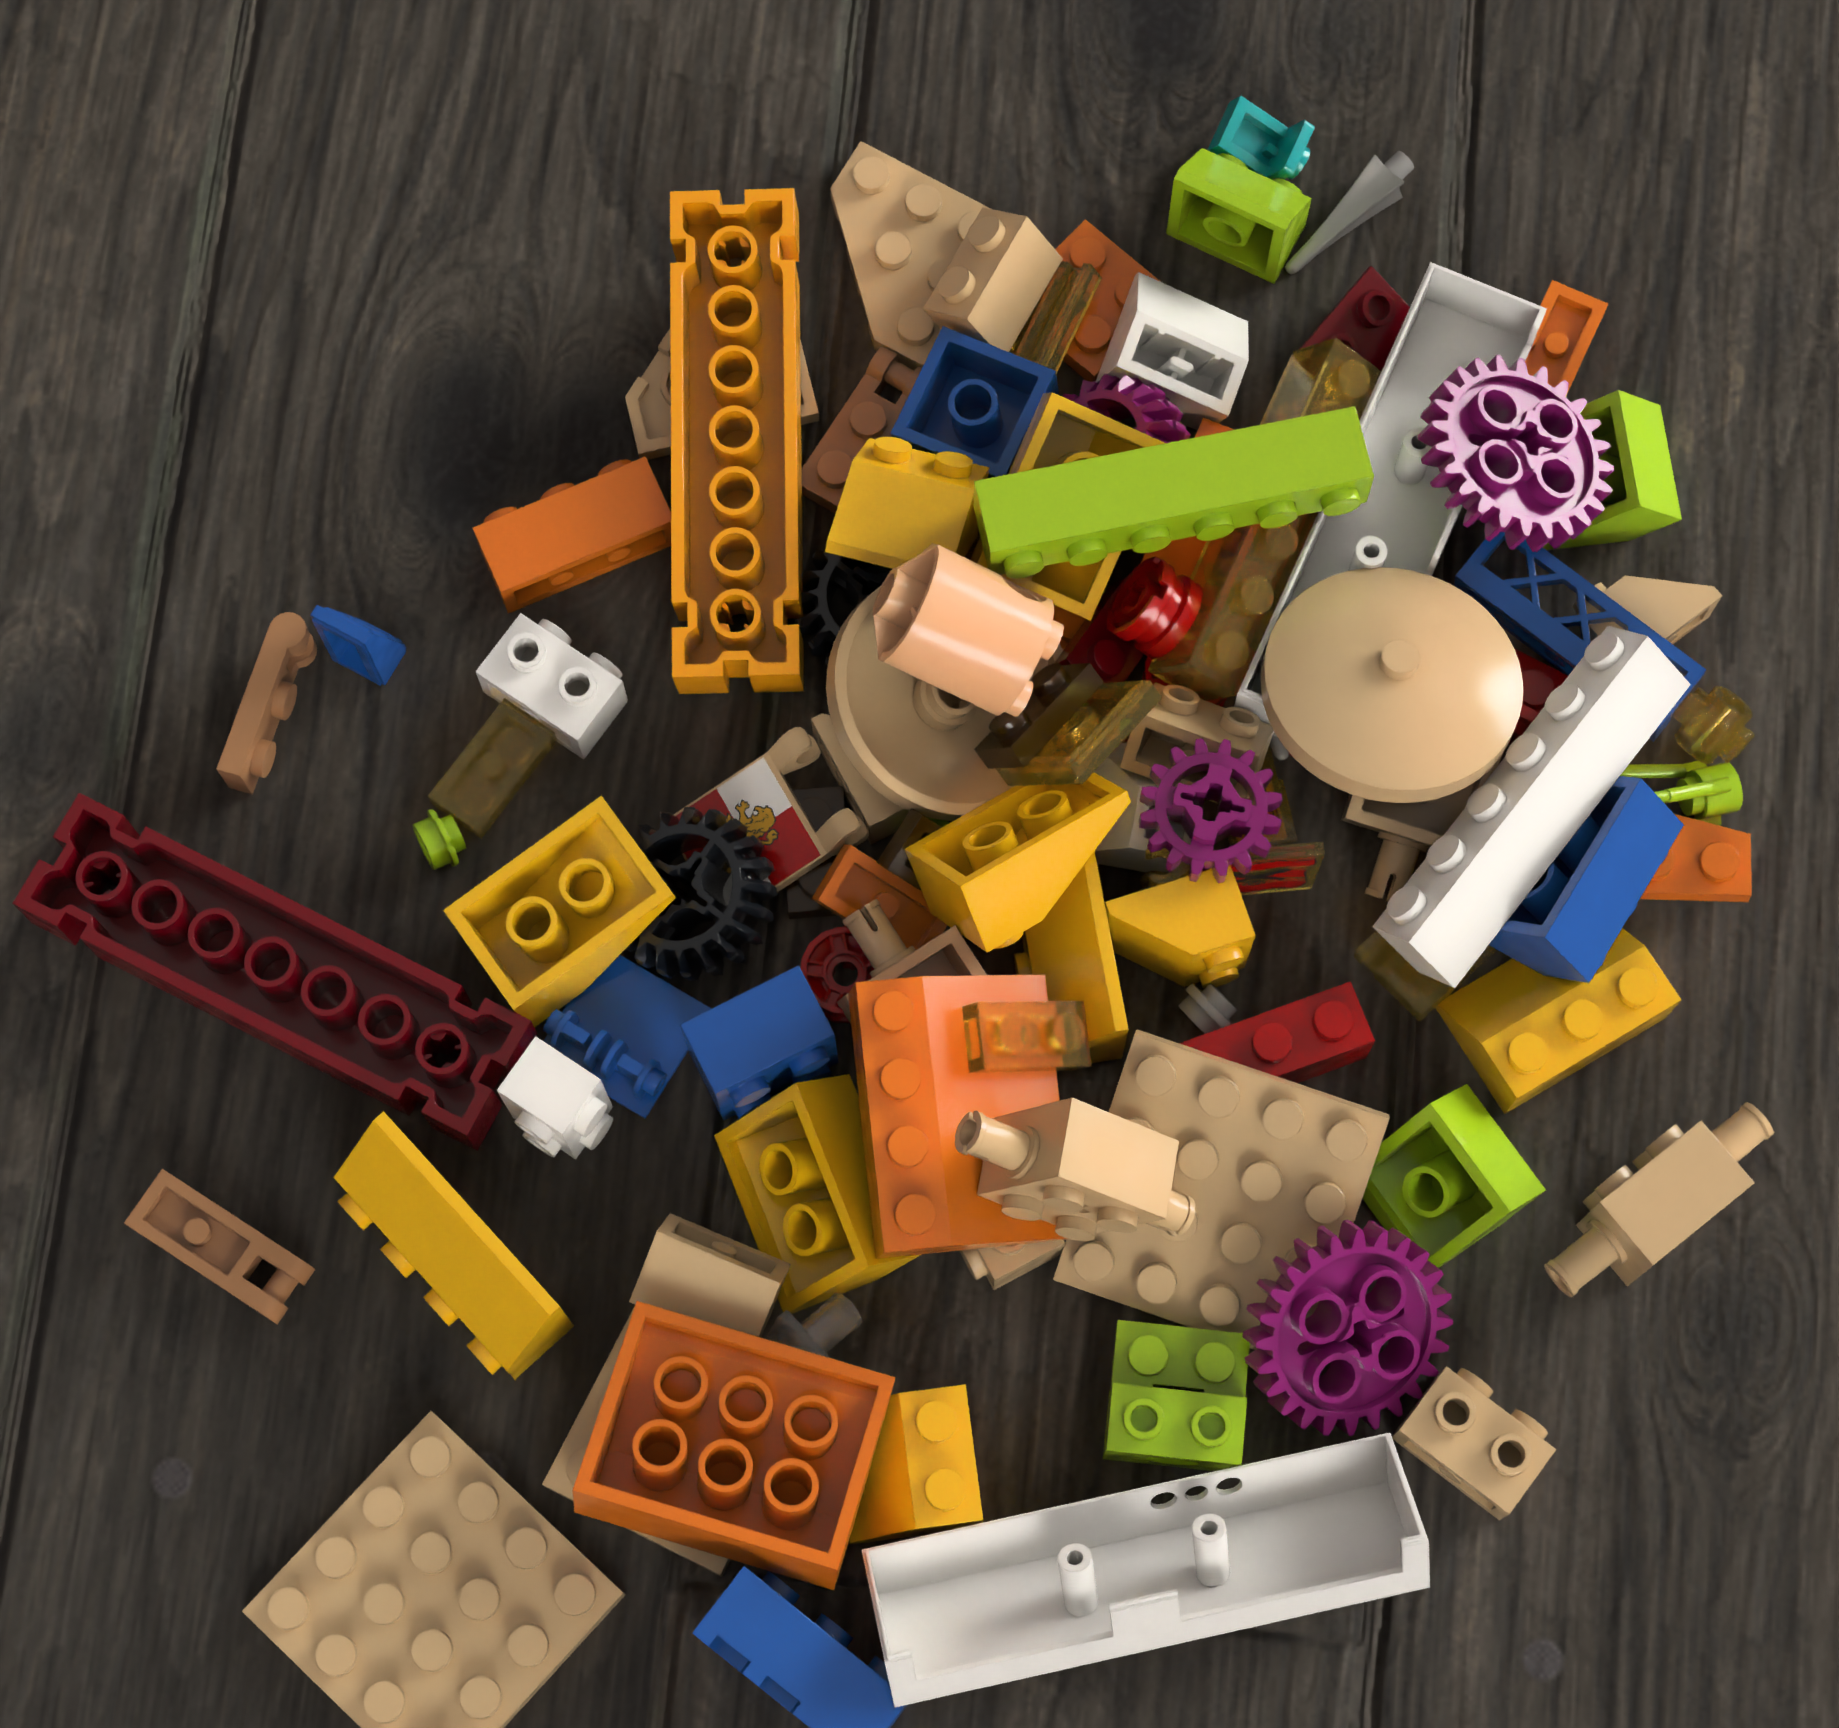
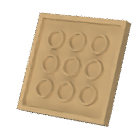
M1137 1029L1109 1113L1179 1141L1171 1190L1180 1194H1187L1194 1199L1195 1215L1193 1222L1183 1235L1176 1234V1236L1169 1235L1164 1230L1144 1223L1137 1225L1135 1232L1096 1233L1095 1239L1091 1241L1067 1239L1053 1280L1191 1328L1243 1333V1331L1249 1328L1259 1326L1260 1321L1248 1312L1246 1308L1248 1304L1266 1302L1268 1294L1256 1284L1259 1279H1268L1276 1282L1281 1275L1275 1267L1273 1259L1278 1256L1292 1263L1297 1258L1294 1249V1240L1296 1238H1299L1311 1248L1316 1246L1317 1228L1323 1225L1339 1237L1343 1220H1349L1354 1223L1390 1119L1389 1114ZM1319 1301L1308 1310L1306 1318L1313 1314ZM1250 1344L1249 1348L1254 1350L1258 1349L1255 1348L1252 1344Z
M430 1411L242 1612L361 1728H504L626 1594L434 1412Z

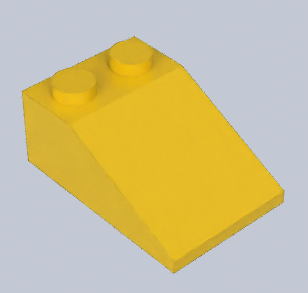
M1065 757L904 850L930 913L950 927L955 925L961 935L988 953L993 949L1012 945L1022 937L1024 931L1043 921L1123 814L1131 800L1125 789Z
M601 795L443 911L511 1008L517 1014L531 1020L534 1027L547 1019L555 1009H561L583 993L676 897Z

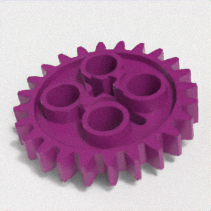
M1496 355L1487 365L1480 358H1475L1465 369L1461 366L1456 368L1429 396L1432 403L1420 415V418L1428 425L1418 434V440L1432 447L1421 458L1422 464L1438 467L1440 472L1430 482V485L1435 488L1448 487L1452 494L1446 500L1444 506L1447 509L1462 505L1467 510L1463 522L1465 527L1468 528L1477 520L1485 523V540L1490 542L1500 532H1504L1509 549L1514 550L1526 539L1532 552H1538L1547 543L1556 549L1569 538L1574 540L1604 511L1605 508L1601 502L1612 493V488L1603 480L1614 471V466L1599 459L1611 446L1609 442L1594 439L1592 435L1602 424L1599 419L1584 420L1580 414L1587 404L1585 398L1570 402L1565 397L1569 383L1564 380L1555 387L1549 385L1548 371L1544 366L1533 376L1528 375L1527 365L1523 358H1518L1509 368L1501 355Z
M1343 1220L1339 1237L1323 1225L1319 1226L1316 1235L1317 1245L1312 1248L1299 1238H1296L1294 1240V1249L1297 1258L1292 1263L1278 1256L1273 1259L1275 1267L1281 1274L1276 1282L1268 1279H1259L1256 1283L1261 1290L1268 1294L1266 1302L1248 1304L1246 1308L1248 1312L1260 1321L1259 1326L1249 1328L1243 1331L1242 1334L1244 1339L1255 1348H1258L1245 1357V1363L1259 1374L1253 1381L1254 1385L1269 1397L1267 1402L1283 1416L1287 1415L1303 1429H1306L1311 1424L1325 1436H1329L1335 1425L1348 1436H1353L1359 1418L1376 1430L1380 1425V1410L1385 1407L1397 1417L1403 1415L1399 1398L1406 1392L1412 1397L1420 1399L1423 1393L1416 1383L1417 1378L1420 1374L1437 1377L1439 1373L1435 1366L1428 1362L1431 1353H1443L1449 1350V1346L1436 1337V1331L1453 1325V1319L1440 1309H1437L1452 1299L1451 1293L1437 1284L1444 1275L1442 1270L1428 1261L1430 1254L1401 1232L1394 1228L1387 1231L1370 1220L1363 1230L1351 1221ZM1378 1279L1372 1291L1366 1294L1371 1283ZM1319 1301L1313 1314L1306 1318L1308 1310ZM1390 1339L1387 1347L1382 1352H1380V1349L1383 1346V1344ZM1331 1362L1330 1368L1324 1375L1320 1376L1323 1368Z

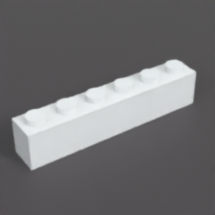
M1607 626L1601 635L1590 642L1583 658L1562 685L1550 693L1544 708L1526 731L1511 743L1507 749L1506 756L1483 786L1471 794L1465 809L1447 832L1432 844L1425 860L1404 887L1392 895L1386 910L1372 927L1419 973L1456 988L1691 684L1648 636Z

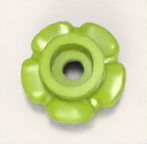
M427 810V818L412 824L425 858L433 870L449 863L452 867L459 864L457 853L466 849V845L451 814L440 819L435 810Z

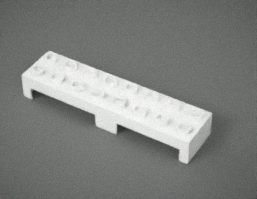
M1430 262L1360 418L1361 429L1374 473L1367 502L1361 503L1357 509L1342 515L1327 516L1323 511L1318 512L1238 691L1234 707L1247 709L1255 713L1260 718V721L1270 724L1261 694V668L1264 654L1276 621L1285 608L1307 588L1330 576L1361 568H1399L1430 576L1433 575L1462 505L1447 509L1444 504L1452 494L1448 487L1435 488L1430 485V482L1440 472L1438 467L1428 466L1421 462V458L1432 447L1418 440V434L1428 425L1420 418V415L1432 403L1429 396L1459 366L1465 369L1475 358H1480L1487 365L1496 355L1502 356L1508 368L1518 358H1523L1526 361L1547 308Z
M1391 1433L862 1550L894 1707L1430 1588L1429 1540ZM1225 1479H1240L1239 1484L1233 1488H1217V1485ZM1193 1487H1206V1489L1198 1495L1189 1496L1185 1494L1189 1489ZM1170 1492L1175 1494L1173 1499L1166 1503L1154 1504L1151 1502L1152 1498L1160 1493Z

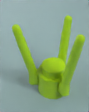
M1704 760L1684 764H1629L1620 775L1637 778H1681L1677 781L1676 787L1654 793L1664 803L1678 801L1682 812L1686 816L1694 815L1696 820L1721 826V815L1737 812L1741 809L1743 802L1742 785L1735 768L1727 762L1707 766Z

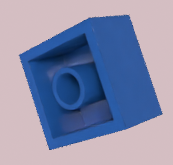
M942 326L890 435L891 437L909 442L912 445V449L933 454L945 451L964 454L970 457L974 464L990 467L988 478L1007 475L1043 393L1053 392L1060 395L1056 371Z
M799 965L680 1024L689 1054L723 1121L734 1115H737L738 1119L742 1118L770 1100L772 1096L784 1091L796 1082L828 1078L832 1074L829 1067L839 1063L835 1034Z

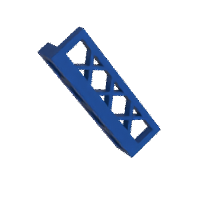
M1500 532L1490 542L1484 540L1455 575L1454 586L1474 598L1487 609L1502 628L1559 671L1569 676L1583 658L1585 650L1591 642L1589 624L1615 622L1624 630L1648 636L1669 661L1685 674L1684 678L1691 685L1650 736V739L1655 741L1670 722L1674 711L1704 676L1706 669L1543 547L1538 552H1532L1526 539L1516 549L1526 557L1528 577L1500 579L1483 565L1503 540L1506 541L1505 533ZM1535 563L1549 574L1536 576ZM1557 584L1566 585L1576 593L1578 615L1552 618L1540 609L1538 587ZM1529 588L1531 601L1515 589ZM1585 600L1600 612L1587 614ZM1580 626L1582 639L1566 627Z

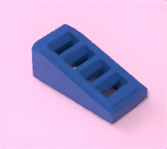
M316 605L310 615L332 661L379 686L387 684L406 653V645L402 643V640L360 618L329 607L325 608Z

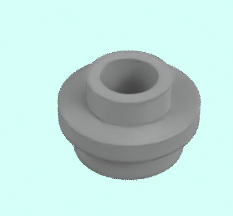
M1191 983L1185 989L1189 995L1178 1006L1205 1034L1233 1024L1229 1018L1238 1010L1214 985L1210 983L1201 991L1195 984Z

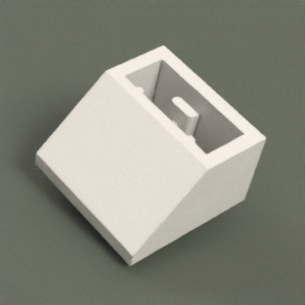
M1138 272L1132 282L1096 382L1099 383L1104 374L1117 376L1119 379L1124 375L1138 378L1145 385L1152 384L1165 392V396L1170 398L1169 401L1175 404L1179 411L1183 413L1180 423L1195 430H1198L1203 417L1220 423L1230 414L1249 361L1248 321Z

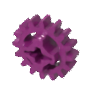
M1203 738L1196 739L1193 755L1189 757L1175 746L1170 750L1169 754L1171 769L1156 763L1151 768L1150 778L1159 787L1148 786L1142 787L1139 801L1146 806L1153 807V809L1140 814L1139 828L1156 829V832L1148 841V850L1152 853L1166 848L1170 853L1165 868L1170 872L1177 868L1181 862L1190 865L1189 877L1190 881L1197 882L1203 868L1212 869L1217 883L1225 881L1228 866L1232 864L1243 875L1249 873L1252 867L1249 853L1252 852L1257 856L1265 858L1272 845L1262 834H1278L1282 822L1276 816L1267 814V812L1279 808L1282 802L1281 793L1265 792L1264 790L1272 780V770L1269 768L1254 773L1251 765L1255 752L1248 750L1239 759L1230 756L1231 741L1226 739L1220 744L1217 753L1208 752ZM1207 771L1205 777L1191 785L1179 783L1191 774ZM1230 777L1243 786L1251 800L1239 796L1230 782ZM1206 800H1213L1218 803V814L1215 821L1202 819L1203 806ZM1169 821L1182 825L1191 839L1190 845L1175 833ZM1243 834L1246 835L1241 841L1231 847L1213 850L1216 843L1230 835L1239 838Z

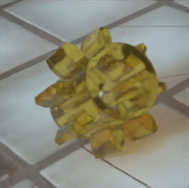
M1715 686L1709 694L1698 687L1694 693L1691 692L1672 715L1683 724L1675 733V739L1678 744L1693 758L1705 764H1712L1718 756L1726 763H1730L1755 737V734L1745 727L1747 722L1753 717L1751 709L1739 696L1722 686Z

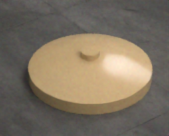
M1378 567L1374 569L1361 568L1330 576L1304 590L1285 608L1273 627L1261 668V694L1268 720L1276 736L1293 758L1310 773L1329 785L1358 797L1389 803H1414L1434 800L1458 792L1480 779L1494 766L1508 746L1519 720L1523 701V679L1518 657L1506 632L1487 609L1459 588L1427 574L1406 569Z
M881 586L860 602L841 626L833 643L827 668L826 693L831 722L837 739L854 768L877 792L891 802L908 811L914 809L925 817L954 821L1061 760L1069 741L1074 715L1025 767L988 769L974 749L991 732L989 724L997 715L878 660L873 606ZM1060 643L1048 660L1039 659L1029 680L1046 666L1055 663L1063 652Z

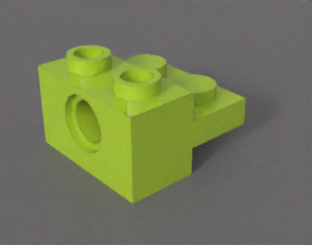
M1117 1320L1103 1459L1218 1471L1242 1465L1247 1397L1245 1396L1248 1365L1245 1363V1357L1249 1355L1250 1343L1242 1337L1243 1333ZM1159 1386H1161V1387H1170V1388H1179V1389L1195 1390L1196 1392H1194V1391H1185V1390H1176V1389L1159 1388Z

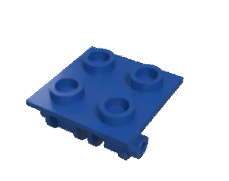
M619 955L583 993L567 1003L562 1012L555 1009L550 1014L543 1028V1031L547 1033L544 1042L601 1079L609 1098L646 1119L688 1052L680 1024L712 1008Z

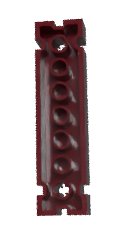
M78 793L53 835V838L63 848L62 852L53 866L40 859L38 860L12 903L32 924L75 946L81 939L97 957L408 1116L411 1115L417 1102L424 1105L421 1113L433 1129L478 1151L502 1107L501 1102L493 1091L501 1076L506 1078L536 1036L540 1039L531 1020L486 997L478 1011L471 1009L472 1003L462 985L146 826L141 835H139L123 814ZM107 883L117 886L113 891L107 890L105 893H102V889ZM455 1049L459 1054L455 1063L446 1062L440 1068L435 1060L438 1053L450 1055Z

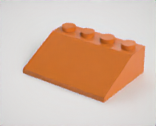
M1045 975L919 976L855 982L848 994L876 1259L1067 1240L1068 1238L1056 1234V1225L1041 1219L1029 1221L1012 1218L1002 1213V1204L978 1196L977 1192L983 1160L969 1154L959 1153L954 1143L957 1127L961 1119L968 1112L979 1111L986 1117L994 1118L1060 1101Z
M636 1301L572 1490L574 1513L834 1590L896 1377Z

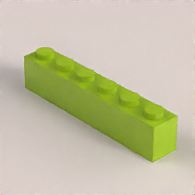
M1353 406L974 481L973 507L988 569L1000 575L1006 574L1009 578L1018 579L1035 575L1047 565L1069 561L1074 566H1085L1103 560L1108 553L1133 549L1136 553L1155 552L1167 547L1173 540L1196 536L1198 540L1211 541L1231 534L1235 528L1259 523L1263 528H1277L1293 522L1300 515L1323 511L1327 516L1346 514L1357 509L1361 503L1367 502L1374 473L1357 410Z

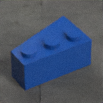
M743 1566L692 1632L699 1640L809 1728H891L908 1706L894 1707L885 1662L874 1656L871 1662L866 1665L846 1649L854 1639L852 1636L822 1613L815 1622L809 1619L793 1606L800 1595L770 1571L761 1580Z

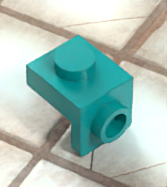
M1239 96L1229 102L1207 150L1217 155L1221 153L1232 155L1240 159L1249 170L1271 180L1275 178H1288L1291 180L1301 172L1309 159L1310 149L1306 146L1315 126L1304 119L1288 128L1243 96Z

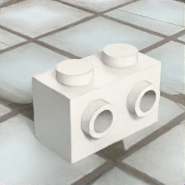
M520 613L476 670L482 690L485 694L582 759H585L628 702L623 681L620 679L623 674L611 661L602 655L593 652L588 658L571 647V638L549 620L541 619L537 624Z
M536 1036L497 1089L510 1114L516 1119L515 1124L525 1131L522 1136L553 1158L560 1149L575 1160L584 1147L590 1150L595 1149L605 1137L613 1122V1117L608 1115L613 1106L601 1079Z

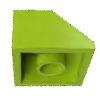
M1201 148L1179 168L1174 177L1166 234L1275 284L1306 226L1312 198L1302 194L1297 186L1287 180L1279 178L1271 180L1249 170L1240 159L1225 153L1217 155Z
M1620 390L1587 403L1580 414L1584 420L1599 419L1602 424L1592 435L1594 439L1609 442L1611 446L1599 459L1614 466V471L1603 480L1612 488V493L1601 502L1605 509L1591 522L1592 524L1574 540L1569 538L1556 549L1631 541L1682 520L1661 406ZM1549 543L1543 546L1545 550L1554 549Z
M1468 1084L1428 1104L1381 1142L1362 1199L1385 1230L1389 1231L1391 1228H1394L1426 1250L1430 1254L1428 1261L1440 1268L1502 1225L1545 1192L1546 1189Z

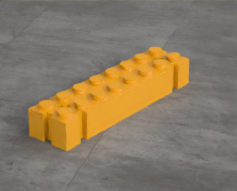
M794 188L744 189L745 204L723 205L720 190L670 191V241L677 262L670 263L672 605L678 620L688 621V627H672V679L679 694L729 693V678L749 677L754 693L804 691V642L799 624L788 625V619H799L803 616L801 592H803L800 284L796 268V262H799V213ZM738 257L744 259V261H741L740 266L731 267L730 259ZM745 614L750 625L744 624L745 630L731 632L729 625L725 623L728 622L733 625L732 616Z

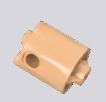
M933 543L918 556L890 571L881 585L873 606L878 660L965 701L971 702L997 716L1006 712L1017 717L1024 710L1033 690V682L1029 679L1039 659L1048 660L1054 654L1060 643L1064 626L1053 620V600L1018 586L1000 574Z

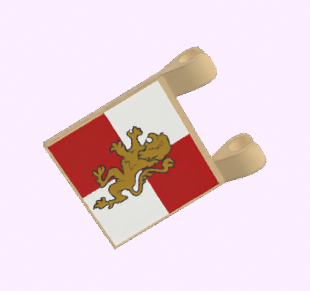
M794 727L787 731L768 752L685 806L696 808L702 812L703 816L709 809H715L726 816L727 822L730 819H737L746 825L747 836L754 835L764 844L765 849L759 857H766L773 862L776 870L763 881L770 882L776 886L777 892L830 857L837 855L843 844L856 847L869 836V830L863 819L855 815L849 808L838 811L818 831L815 830L784 777L785 774L813 763L821 754L816 740L801 727ZM684 808L673 814L679 821ZM703 848L693 849L682 855L687 861L694 851L701 853ZM730 867L727 869L730 877L723 888V897L727 905L732 892V873Z

